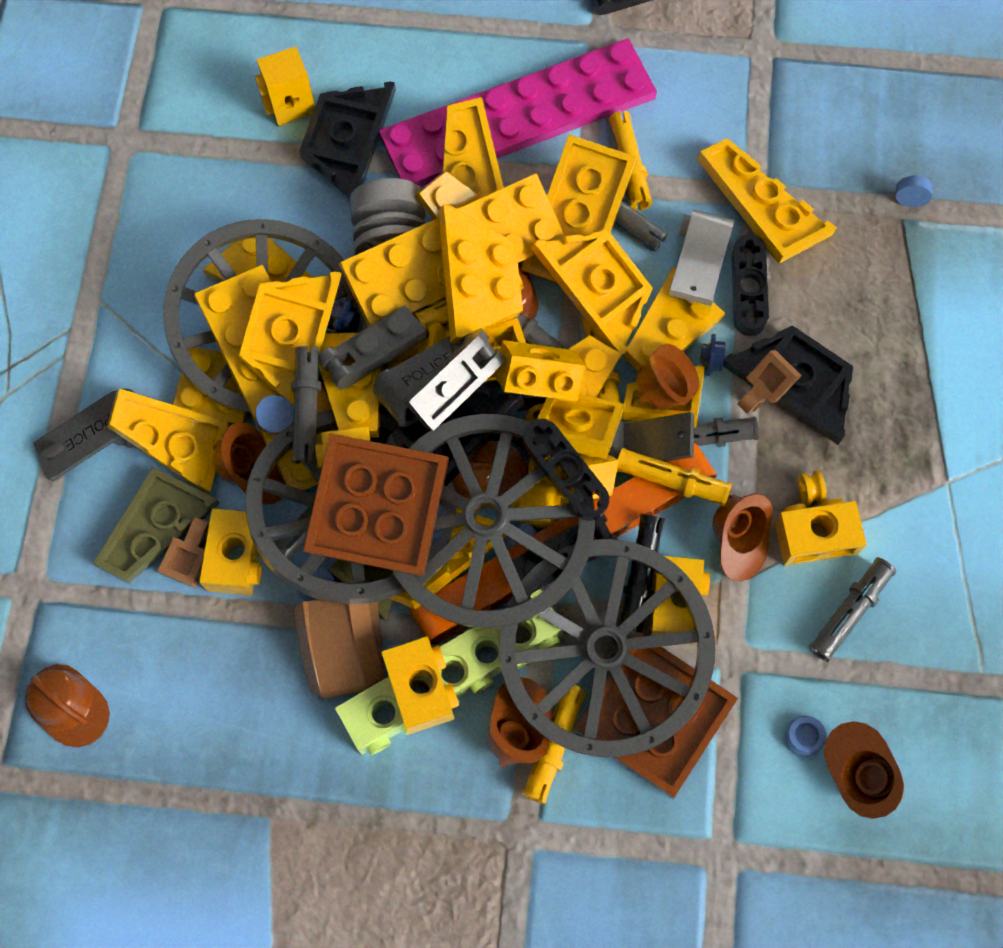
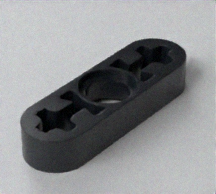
M744 235L735 242L731 255L734 325L741 334L756 336L764 330L769 318L766 246L759 237ZM744 248H750L751 253L754 254L751 267H746L747 255L743 252ZM745 278H752L758 282L760 289L753 293L746 292L742 289L740 281ZM754 303L753 316L757 318L755 324L749 323V318L746 317L749 304Z
M536 419L530 422L525 428L523 436V446L526 452L580 519L594 521L602 517L609 505V494L603 484L552 421ZM536 430L540 434L546 432L550 434L548 445L554 452L558 446L563 449L555 453L549 462L543 459L548 457L549 451L542 443L536 446L532 443L535 436L534 431ZM560 460H570L576 465L577 475L570 480L560 479L555 474V464ZM583 477L588 481L582 486L587 495L593 496L597 494L599 496L596 504L597 510H594L591 506L585 509L581 506L584 496L578 488L573 494L568 491V489L577 486Z

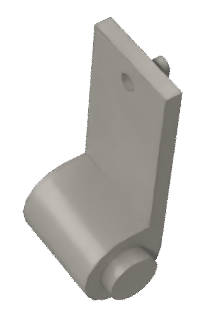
M694 209L691 216L684 214L679 235L684 236L685 240L669 291L670 296L686 299L689 303L697 302L708 306L712 305L734 224L733 219Z

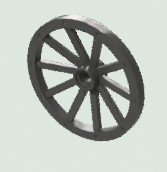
M268 219L245 220L225 225L210 232L196 242L181 258L172 273L165 294L163 314L165 335L173 359L180 371L207 398L228 409L245 414H251L243 396L224 388L232 377L227 363L213 381L198 367L188 352V349L216 342L211 331L182 338L179 323L180 302L183 299L197 304L194 298V293L197 291L185 286L194 270L205 258H210L225 280L237 275L218 249L239 240L256 238L257 267L263 265L268 274L267 238L284 240L305 249L284 282H288L292 278L301 277L316 256L331 272L337 271L342 273L339 282L340 286H338L334 301L345 297V300H353V307L357 308L358 305L339 266V263L344 261L342 256L331 245L311 231L283 221ZM357 324L351 333H356ZM326 330V333H337ZM318 374V378L327 394L323 379Z
M332 410L317 413L316 435L322 432L338 430ZM380 413L379 433L389 437L385 444L396 446L392 435L400 426L392 416ZM294 423L282 430L267 444L257 458L251 470L246 490L248 529L253 544L264 563L276 576L293 589L307 596L331 603H373L406 591L395 575L366 583L364 565L351 562L353 584L337 583L313 576V573L326 558L325 556L311 554L303 566L299 568L289 561L276 547L273 540L308 532L311 517L266 528L262 513L263 492L311 508L314 506L316 497L313 493L269 479L270 473L278 461L290 449L293 451ZM317 463L304 465L317 483H319L322 468H318ZM452 480L448 484L447 488L455 492L454 483ZM440 499V505L443 506L447 515L456 514L455 506ZM453 528L445 529L438 538L431 541L427 563L449 543Z
M500 414L469 415L439 425L434 431L427 432L409 447L412 450L432 453L440 446L448 443L471 496L469 500L443 486L441 499L459 508L463 513L438 516L434 530L465 526V528L427 563L424 577L393 571L402 587L415 601L428 611L447 621L475 628H499L535 618L558 603L569 592L581 575L589 558L594 538L595 520L586 521L580 519L569 505L508 508L546 477L539 467H536L503 495L498 496L512 438L515 436L523 439L525 428L530 423L526 420ZM537 430L534 431L535 436L532 443L535 446L542 443L549 451L548 455L550 457L545 460L546 462H549L555 453L563 450L560 446H558L555 452L548 445V438L550 436L548 432L540 434ZM478 433L501 434L486 493H482L458 439L460 437ZM560 460L554 466V470L560 466L568 480L577 475L576 465L570 460ZM583 477L579 484L572 489L575 491L578 488L583 494L584 500L581 506L584 509L589 506L594 508L593 496L587 495L582 488L583 484L588 482ZM483 508H492L498 513L497 520L490 526H481L475 521L477 513ZM579 518L577 541L570 560L510 524V521ZM503 534L563 571L546 590L531 600L528 599L503 541ZM474 537L475 541L462 605L459 607L442 600L423 585ZM488 541H491L518 605L515 607L493 611L474 610Z
M600 539L593 540L589 558L599 556L617 557L603 624L600 623L579 576L572 590L588 624L589 631L551 609L538 616L582 641V644L515 652L518 624L501 627L499 657L502 675L513 702L520 713L538 732L552 742L580 754L596 757H622L649 750L663 743L677 733L695 714L706 695L715 664V635L708 608L700 592L690 578L676 564L662 554L633 542ZM575 544L557 551V553L570 560ZM542 560L523 578L521 582L529 600L532 599L530 596L541 582L559 568L546 560ZM629 560L651 568L667 580L659 590L618 627L615 626ZM675 591L679 593L685 602L695 628L694 631L626 638L636 626ZM512 595L507 608L518 605L514 595ZM601 636L610 637L615 644V652L608 659L600 658L594 649L596 640ZM697 642L696 665L689 686L628 653L629 650ZM583 656L584 659L537 705L533 703L521 681L517 664ZM621 664L683 697L671 714L651 728L620 666ZM592 668H595L584 737L559 727L549 720L545 714ZM607 671H610L640 734L615 740L596 739Z

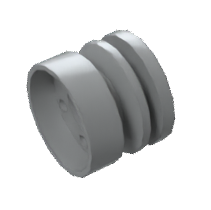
M382 178L366 182L358 186L350 194L351 223L354 226L352 234L354 256L425 224V208L415 195L421 190L420 186L404 179Z

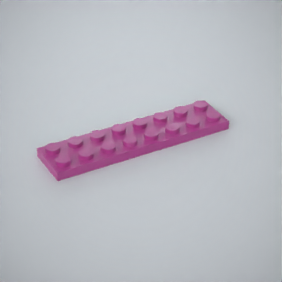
M627 38L448 105L482 97L496 157L500 158L609 117L615 112H622L656 99L657 90L632 43ZM448 105L380 130L381 141L399 179L408 180L423 187L443 173Z

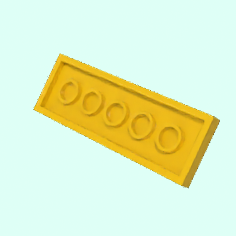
M537 173L457 209L515 242L518 263L535 255L530 247L536 241L545 239L546 242L564 239L565 237ZM439 218L339 263L368 327L404 305L412 313L446 297Z
M263 265L194 293V298L256 425L255 413L259 402L270 395L281 396L239 359V353L259 284L271 282ZM322 384L320 393H317V413L332 410L329 398ZM257 425L267 445L276 435L262 431ZM321 433L316 435V445L323 444ZM291 449L276 464L286 485L304 491L318 485L317 481L302 463L295 464L291 462L293 457Z

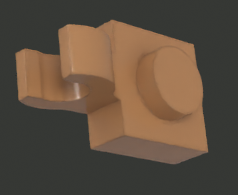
M772 350L746 377L754 386L742 397L737 405L746 414H749L751 411L755 412L765 402L766 398L772 404L776 403L802 375L776 350Z
M195 517L184 541L173 537L157 572L196 588L201 576L205 549H202V547L206 544L209 522Z

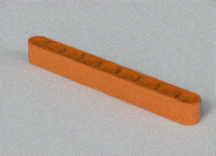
M694 443V457L666 461V463L692 470L694 467L700 469V474L712 478L717 477L716 471L697 443ZM633 477L613 489L612 495L609 496V505L604 513L608 519L605 524L612 536L616 534L619 537L639 525L640 514L655 516L686 497L683 496L684 492ZM597 498V499L594 500V509H595V510L598 509V507H597L596 504H597L599 498ZM562 518L531 537L543 543L577 525L579 518ZM520 544L508 549L511 559L529 551ZM497 556L482 566L474 610L493 611L510 601L513 595ZM468 573L444 586L434 595L446 602L461 607ZM422 605L417 609H410V613L424 637L428 636L430 644L437 643L465 627L438 617Z

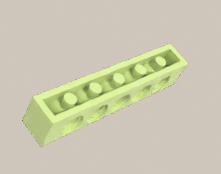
M541 589L532 593L530 597L534 598L538 596L540 593H542ZM539 616L519 623L518 627L528 629L532 636L525 643L515 642V652L557 647L561 644L559 638L563 636L564 631ZM473 627L440 646L446 665L445 669L450 666H458L464 671L462 680L452 684L458 704H460L459 697L471 690L474 694L484 691L494 683L492 678L502 672L499 657L501 627ZM490 646L498 652V657L491 663H482L477 659L476 654L482 647ZM527 663L517 664L518 670L524 667ZM445 669L439 670L441 678ZM420 675L413 680L411 689L416 686H425L430 690L433 686V680L429 676ZM389 677L335 707L336 712L361 755L369 751L370 755L379 753L391 744L389 738L401 731L408 735ZM442 678L444 685L449 684ZM385 705L393 707L395 709V717L390 723L379 724L375 722L374 716L378 708Z

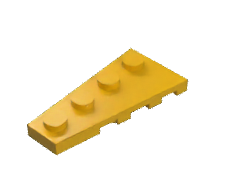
M728 138L700 151L697 161L755 235L764 242L766 249L778 264L831 237L837 229L828 220L823 223L812 214L814 208L804 200L799 203L785 191L787 186L777 178L771 179L761 172V165Z

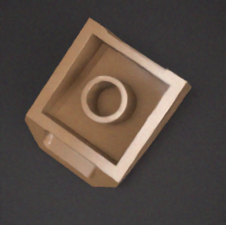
M313 600L303 601L294 607L299 647L311 692L322 699L363 692L385 678L378 601L366 604H338Z

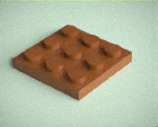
M330 433L303 552L424 577L449 461L448 456Z
M638 632L635 638L645 637V635ZM663 647L628 651L630 655L688 686L690 685L695 669ZM623 664L620 665L651 728L671 714L683 697ZM610 674L605 681L596 739L615 740L640 734ZM711 680L706 695L695 714L672 737L649 750L612 758L674 799L738 700V697ZM588 708L573 729L574 732L584 737Z

